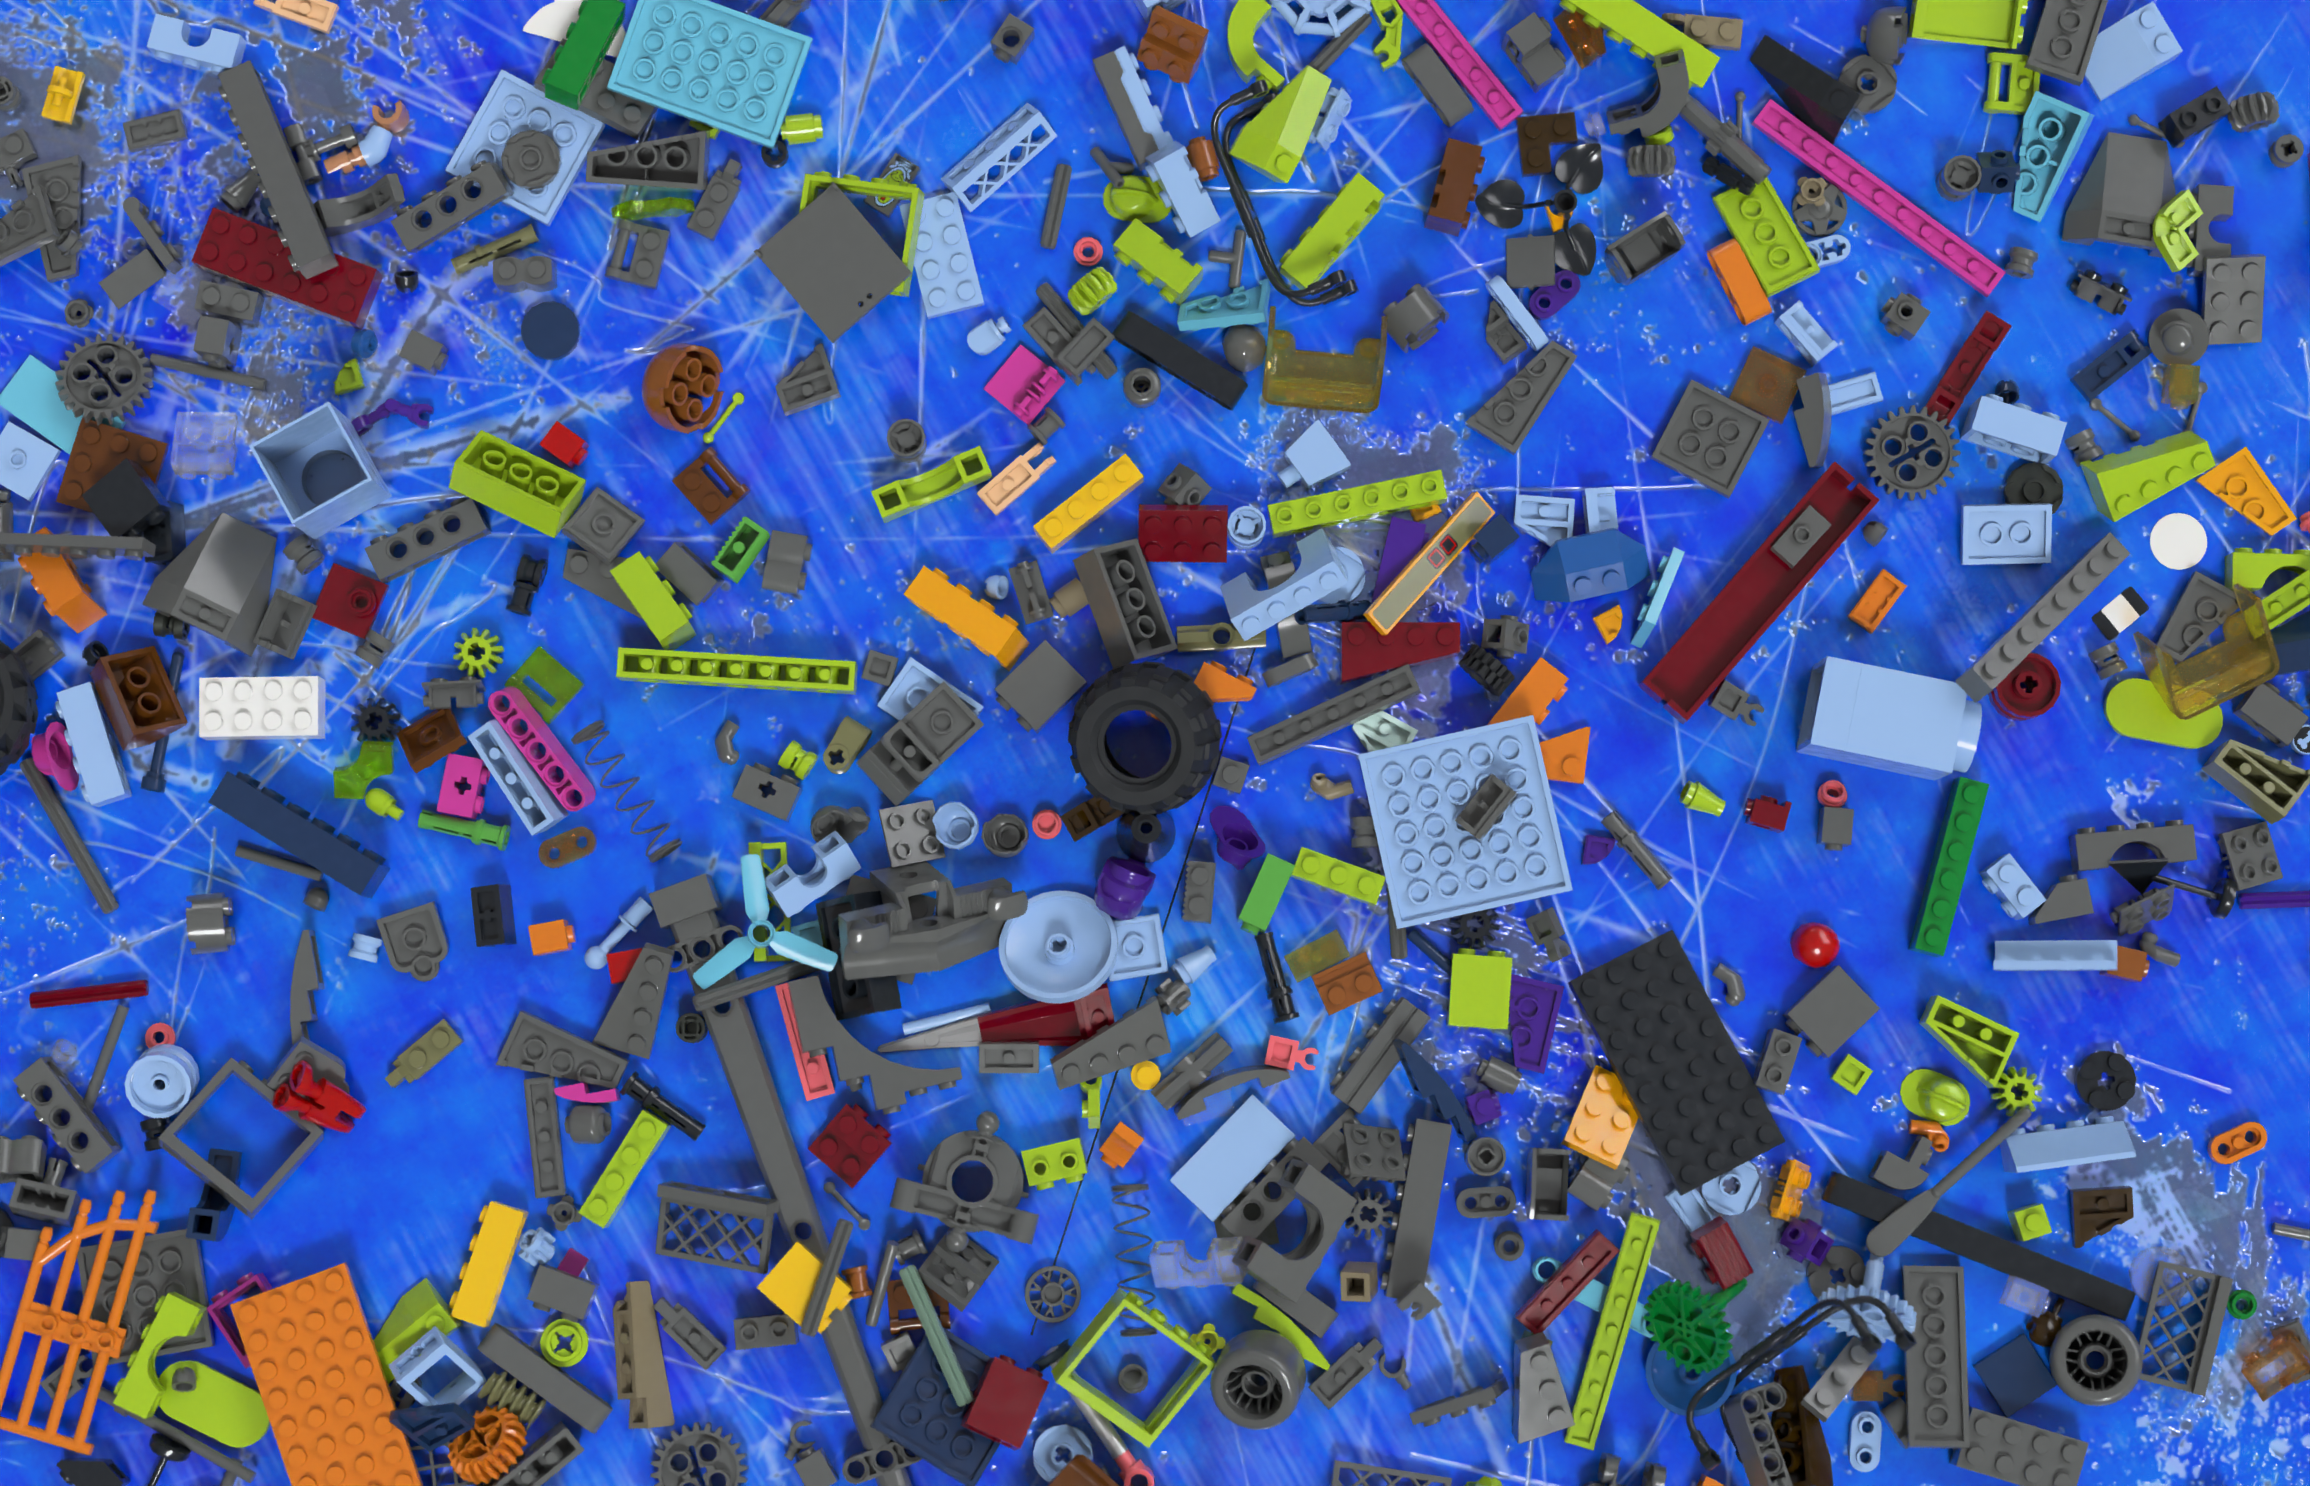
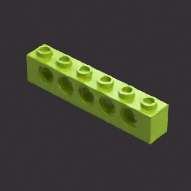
M1436 470L1270 504L1267 507V512L1274 539L1406 512L1411 509L1445 504L1447 493L1442 470Z

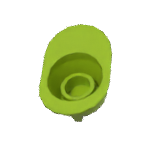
M1124 175L1122 178L1125 183L1121 188H1115L1111 181L1105 187L1103 194L1104 206L1107 212L1116 219L1134 221L1137 218L1142 223H1156L1165 219L1171 211V206L1166 208L1158 193L1162 191L1157 181L1152 182L1149 177Z
M1928 1069L1915 1070L1908 1074L1901 1084L1900 1095L1905 1107L1915 1115L1929 1121H1936L1944 1126L1955 1125L1962 1121L1969 1112L1970 1097L1964 1085L1936 1071Z

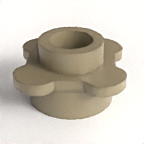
M1801 177L1798 180L1797 185L1800 188L1796 201L1799 205L1804 206L1808 203L1820 207L1825 203L1823 194L1827 183L1823 178L1808 179L1807 177ZM1810 189L1814 190L1813 194L1809 193Z

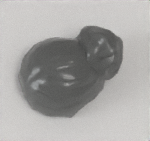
M835 805L825 806L819 809L812 817L811 834L813 839L819 842L836 830L847 843H851L857 836L868 830L870 816L858 806L851 807L848 810Z

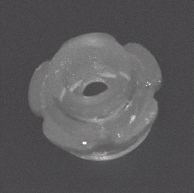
M1599 111L1593 114L1588 112V119L1584 120L1589 137L1595 135L1597 139H1600L1601 135L1607 133L1602 116Z

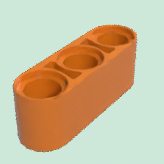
M1732 238L1707 251L1711 267L1737 317L1744 326L1772 313L1770 303L1736 239Z

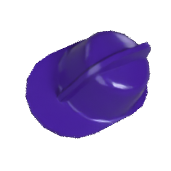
M1218 806L1210 813V823L1218 836L1217 853L1224 861L1232 864L1237 870H1242L1253 858L1264 854L1266 849L1263 840L1258 836L1254 827L1243 813L1229 806Z

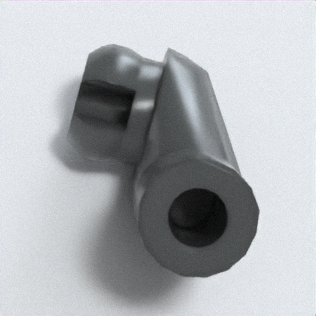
M729 720L725 722L716 737L715 747L719 760L722 763L726 762L728 765H733L739 759V752L734 750L732 739L740 727Z
M2144 932L2142 939L2139 940L2140 949L2148 952L2147 954L2155 961L2176 967L2181 959L2180 954L2157 946L2158 936L2150 932Z

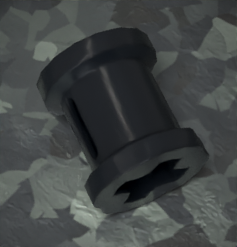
M514 581V593L510 604H507L505 609L515 614L531 617L530 607L534 594L538 593L539 588Z

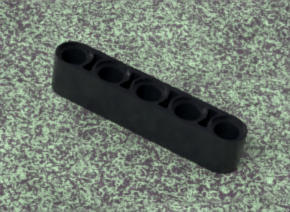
M1127 310L1112 333L1115 336V340L1228 410L1232 411L1248 387V384L1238 376L1131 311Z

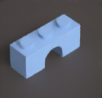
M160 14L155 15L147 48L154 54L155 59L171 63L172 59L182 61L183 66L199 70L200 66L210 68V72L216 75L241 64L247 42L240 34L212 28L208 41L202 46L193 47L188 44L191 28L184 20Z
M836 830L811 846L816 855V863L810 872L804 875H796L785 864L764 878L768 892L787 918L801 912L805 906L817 898L826 895L830 889L842 881L851 878L855 872L861 869L847 842Z

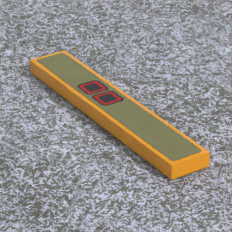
M1472 492L1363 613L1381 635H1387L1466 547L1473 536L1495 514V511L1478 492Z

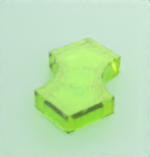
M676 197L656 200H629L611 208L612 218L639 220L650 217H679L695 211L694 201Z
M363 741L360 756L354 762L346 766L335 767L333 771L334 797L365 799L367 786L372 780L382 775L392 774L394 771L393 742Z

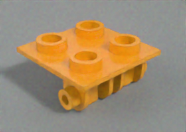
M1787 1159L1786 1164H1782L1779 1179L1786 1180L1787 1183L1780 1181L1776 1183L1784 1186L1785 1189L1784 1192L1774 1190V1193L1783 1196L1781 1198L1773 1195L1769 1206L1771 1217L1782 1219L1789 1223L1793 1217H1799L1803 1202L1800 1201L1803 1189L1806 1190L1811 1181L1810 1166L1795 1159Z

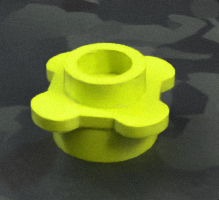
M1210 1323L1205 1324L1203 1330L1198 1334H1192L1190 1337L1195 1343L1199 1340L1205 1343V1339H1210V1344L1206 1345L1212 1349V1353L1217 1349H1223L1226 1343L1225 1339L1219 1337L1215 1332V1326Z

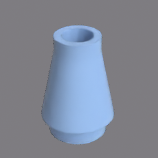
M1206 945L1200 950L1175 959L1176 963L1171 966V969L1177 979L1182 980L1185 984H1193L1217 958L1211 948Z

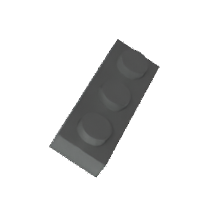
M1853 1336L1800 1404L1822 1422H1825L1878 1355L1876 1353L1869 1355L1863 1349L1861 1341Z

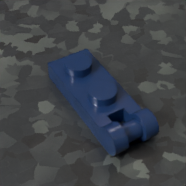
M2135 330L2127 334L2070 379L2087 402L2094 399L2152 353L2148 346L2144 347L2138 340L2139 335ZM2126 346H2129L2135 355L2130 358L2125 352L2124 348Z

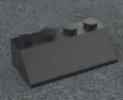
M880 891L851 894L816 903L823 947L838 955L836 965L831 972H828L836 1019L838 1021L902 1008L896 975L846 980L842 969L838 914L883 905Z

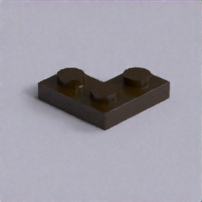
M1575 112L1516 118L1522 177L1550 175L1552 168L1549 146L1577 143Z

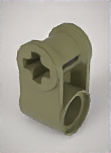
M846 716L840 723L833 739L823 754V761L827 769L834 774L847 772L858 754L868 743L873 731L853 718ZM842 753L844 762L842 764L837 762L834 766L831 759L832 755L839 756Z

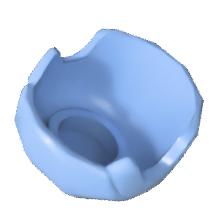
M948 802L940 806L932 819L936 838L950 849H963L972 844L979 831V823L975 813L961 802Z

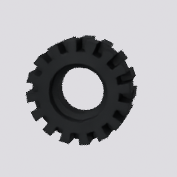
M1475 644L1459 661L1460 666L1472 679H1475L1478 684L1484 686L1486 690L1498 697L1515 679L1514 675L1505 665L1501 664L1497 658L1495 659L1492 654L1487 653L1485 649Z

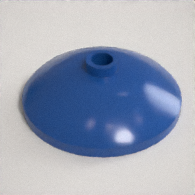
M1656 1341L1647 1357L1646 1379L1651 1393L1664 1408L1675 1414L1686 1416L1687 1406L1694 1394L1708 1381L1734 1364L1735 1358L1730 1349L1728 1351L1730 1356L1719 1367L1712 1369L1709 1373L1703 1370L1695 1378H1689L1686 1375L1685 1365L1682 1364L1680 1367H1676L1673 1357L1667 1360V1352L1665 1350L1658 1351L1660 1343ZM1737 1371L1714 1386L1700 1399L1695 1407L1693 1417L1709 1414L1727 1401L1734 1389Z

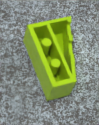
M1135 218L1113 244V251L1116 252L1114 257L1125 267L1129 264L1138 271L1136 275L1145 284L1150 285L1153 283L1159 288V295L1170 304L1175 302L1180 306L1203 280V267L1198 263L1192 266L1182 257L1184 255L1183 252L1177 248L1173 250L1163 241L1164 239Z
M638 551L610 570V573L645 621L650 631L657 638L662 648L674 651L696 636L689 622V619L693 616L683 602L677 605L672 596L676 592L666 579L661 582L655 573L659 571V568L650 556L644 558L640 551Z
M1939 995L1930 997L1919 1021L1923 1028L1987 1088L1996 1087L2020 1034Z

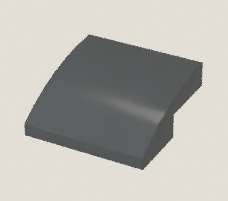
M945 1234L918 1269V1273L925 1285L962 1312L999 1261L970 1239L963 1251L953 1252L946 1247Z

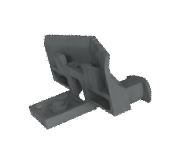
M927 861L869 871L870 883L893 902L838 914L844 978L852 980L942 971L999 947V939L1005 922L1026 913L1028 907L1026 892L1022 890L1012 893V884L1003 877L953 888L951 881ZM936 891L935 915L912 920L908 897Z

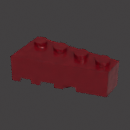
M1342 622L1340 625V685L1388 673L1406 664L1413 667L1458 656L1460 653V622H1398L1387 635H1381L1370 622Z

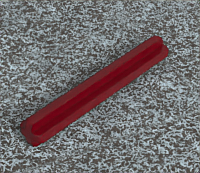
M146 980L32 992L29 995L31 1008L37 1009L141 997L149 994V986Z

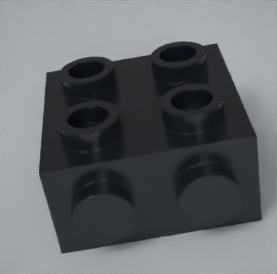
M127 458L82 494V497L110 536L142 537L143 531L150 526L160 523L165 518V513L171 509V506L141 464Z

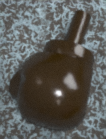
M2058 1297L2051 1312L2044 1310L2042 1315L2031 1316L2028 1320L2026 1329L2029 1331V1338L2037 1345L2045 1348L2051 1347L2063 1322L2058 1314L2065 1302L2064 1299Z

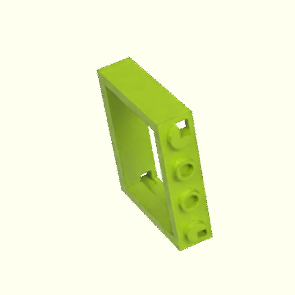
M825 171L815 172L814 175L805 174L799 213L818 197L819 189L826 190L831 186L832 182L845 193L911 201L902 262L913 272L925 195L920 188H917V184L901 181L900 185L888 184V180L881 178H871V182L860 181L859 176L843 174V178L832 177V173ZM912 275L889 295L909 297Z
M1118 1288L1051 1372L1056 1383L1149 1448L1213 1370L1216 1363L1211 1355L1213 1351L1208 1345L1200 1340L1195 1343L1189 1338L1190 1334L1182 1326L1176 1324L1173 1327L1166 1322L1167 1317L1157 1308L1148 1309L1143 1305V1299L1135 1292L1130 1291L1126 1293L1121 1288ZM1124 1307L1130 1309L1196 1357L1144 1422L1072 1372Z

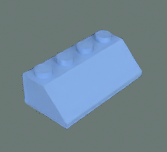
M2113 1116L2095 1118L2096 1124L2084 1125V1120L2066 1122V1128L2055 1129L2054 1124L2036 1126L2037 1132L2026 1133L2025 1128H2017L2000 1143L2004 1172L2009 1173L2136 1157V1152L2124 1121H2114Z

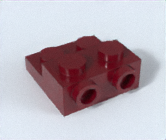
M856 1103L853 1107L846 1104L808 1148L851 1188L855 1187L892 1145V1142L888 1139L891 1134L879 1123L875 1127L866 1120L869 1114Z

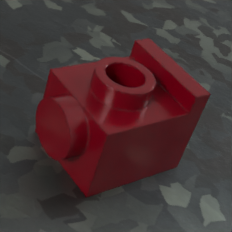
M1761 795L1760 799L1747 798L1743 810V815L1747 816L1745 823L1781 833L1785 829L1792 802L1785 801L1781 805H1777V799Z

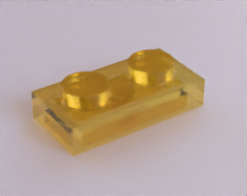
M1336 929L1285 955L1284 959L1298 983L1349 957L1350 954Z

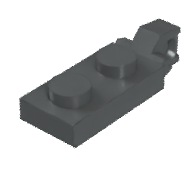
M730 158L723 172L720 170L716 171L715 176H712L687 224L688 229L712 241L715 240L740 192L739 187L742 182L737 177L742 169L741 163Z
M662 1297L654 1304L653 1307L663 1316L659 1322L664 1327L663 1330L703 1369L707 1370L727 1349L702 1322L679 1302L673 1307Z
M1375 1336L1364 1346L1357 1342L1329 1367L1328 1371L1325 1370L1310 1384L1308 1388L1328 1409L1332 1408L1373 1369L1372 1367L1377 1363L1373 1356L1383 1345Z

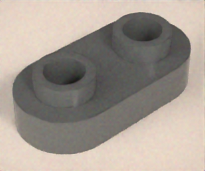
M1504 1186L1466 1188L1456 1198L1458 1212L1467 1218L1506 1216L1516 1206L1514 1193ZM1499 1195L1504 1196L1506 1200L1502 1207H1498L1495 1204V1198ZM1469 1197H1473L1476 1201V1205L1472 1209L1467 1208L1465 1205V1201Z

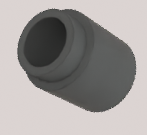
M1490 1056L1488 1060L1483 1058L1476 1071V1075L1480 1076L1479 1083L1502 1094L1507 1092L1513 1095L1522 1077V1073L1516 1071L1517 1067L1494 1056Z

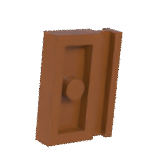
M1366 952L1311 976L1329 1016L1383 991Z

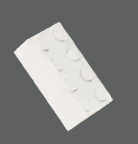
M319 676L199 678V737L205 740L325 739L326 680Z

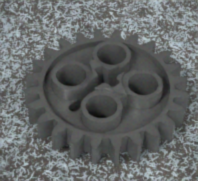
M97 334L96 342L93 343L85 337V346L82 347L74 343L76 352L65 351L68 361L59 360L62 370L55 372L59 380L55 382L57 390L60 391L58 393L61 401H65L64 405L67 411L73 409L72 411L76 418L83 414L86 423L92 417H95L97 425L102 423L103 418H107L109 424L113 425L114 417L116 416L123 422L125 421L124 413L128 412L135 416L133 407L136 405L144 408L141 398L151 397L148 388L154 387L153 381L150 379L154 377L152 368H149L151 366L149 358H144L143 349H137L134 341L126 345L124 336H121L115 342L112 334L108 335L106 341H102L101 336ZM107 358H113L110 363H102ZM89 362H93L107 381H111L113 389L121 395L120 397H117L112 392L110 386L103 378H99L97 371L88 364ZM83 375H90L85 380H78ZM123 379H132L130 382L126 384L120 383ZM101 395L107 396V398L102 401L96 400Z
M1915 405L1910 406L1908 413L1901 406L1898 407V416L1888 411V421L1882 418L1877 420L1881 427L1880 429L1870 428L1869 431L1875 437L1874 439H1865V443L1872 447L1870 450L1863 452L1864 455L1871 456V461L1864 465L1865 467H1874V471L1871 472L1869 477L1878 476L1880 478L1876 484L1877 488L1884 484L1887 485L1885 494L1889 495L1894 490H1897V499H1901L1904 493H1907L1909 501H1913L1915 493H1918L1922 500L1926 499V490L1932 495H1936L1937 489L1935 485H1939L1942 488L1947 486L1943 479L1944 477L1954 478L1955 475L1949 468L1959 466L1952 458L1953 456L1960 455L1961 452L1953 450L1952 446L1960 441L1959 439H1950L1949 436L1955 429L1946 430L1944 426L1948 419L1946 418L1938 422L1936 420L1938 416L1937 411L1927 416V407L1925 406L1922 407L1919 413L1916 412ZM1914 425H1919L1924 429L1925 434L1921 441H1916L1911 437L1910 431ZM1889 439L1898 443L1899 451L1895 456L1889 455L1885 451V443ZM1930 439L1935 440L1933 445L1915 454L1916 460L1911 457L1894 467H1889V462L1909 451L1908 445L1912 449ZM1929 450L1936 452L1939 456V462L1935 467L1929 466L1925 461V455ZM1908 465L1912 468L1913 477L1910 481L1901 479L1899 475L1901 466Z
M695 1422L693 1430L690 1431L689 1427L684 1424L682 1425V1435L674 1429L671 1431L673 1441L667 1438L662 1439L666 1449L657 1448L655 1450V1453L661 1459L651 1461L653 1466L658 1467V1471L651 1473L650 1477L659 1478V1482L654 1486H684L685 1483L703 1486L701 1477L699 1475L694 1476L693 1470L697 1468V1465L689 1449L692 1445L696 1450V1457L700 1468L706 1467L707 1472L703 1474L706 1486H713L711 1477L717 1472L722 1473L726 1477V1486H739V1483L748 1481V1478L741 1475V1472L749 1469V1465L740 1464V1460L746 1457L747 1454H737L736 1450L740 1447L741 1442L731 1444L730 1440L733 1433L731 1432L723 1437L722 1426L713 1432L711 1422L706 1424L704 1430H701L699 1422ZM704 1444H712L716 1448L717 1455L715 1459L708 1460L703 1457L701 1450ZM676 1454H683L688 1459V1466L685 1470H679L674 1466L673 1458Z

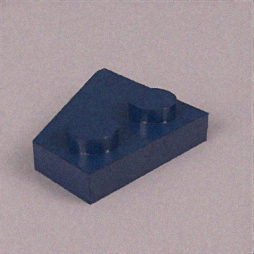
M454 1402L394 1410L390 1413L389 1422L430 1452L473 1429L475 1418Z

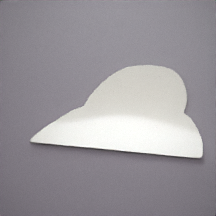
M555 0L547 4L528 20L523 27V31L560 42L563 38L567 40L568 28L572 22H577L579 18L578 11L583 0ZM622 25L606 55L618 57L626 35Z

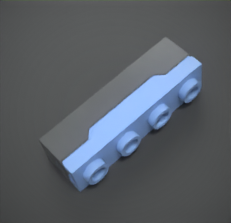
M1125 46L1116 49V51L1093 59V69L1140 171L1145 170L1144 167L1148 165L1145 157L1174 141L1169 131L1164 132L1159 123L1163 121L1158 106H1152L1148 99L1151 91L1146 80H1140L1136 70L1139 69V65L1133 52L1128 54Z

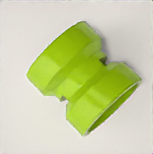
M793 740L782 754L778 765L784 769L793 770L795 776L804 780L816 764L819 756L812 751L806 752L802 749L801 744Z

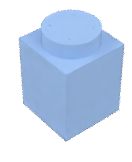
M330 402L323 404L249 445L291 523L313 539L322 536L392 497L351 421Z

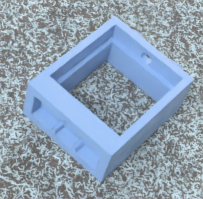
M436 1326L388 1365L397 1383L423 1406L454 1402L459 1405L486 1382L477 1363ZM446 1354L464 1371L432 1398L414 1381Z

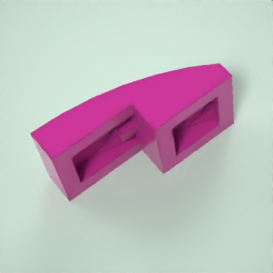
M588 1083L554 1088L555 1095L573 1101L608 1103L621 1100L619 1089L589 1094Z

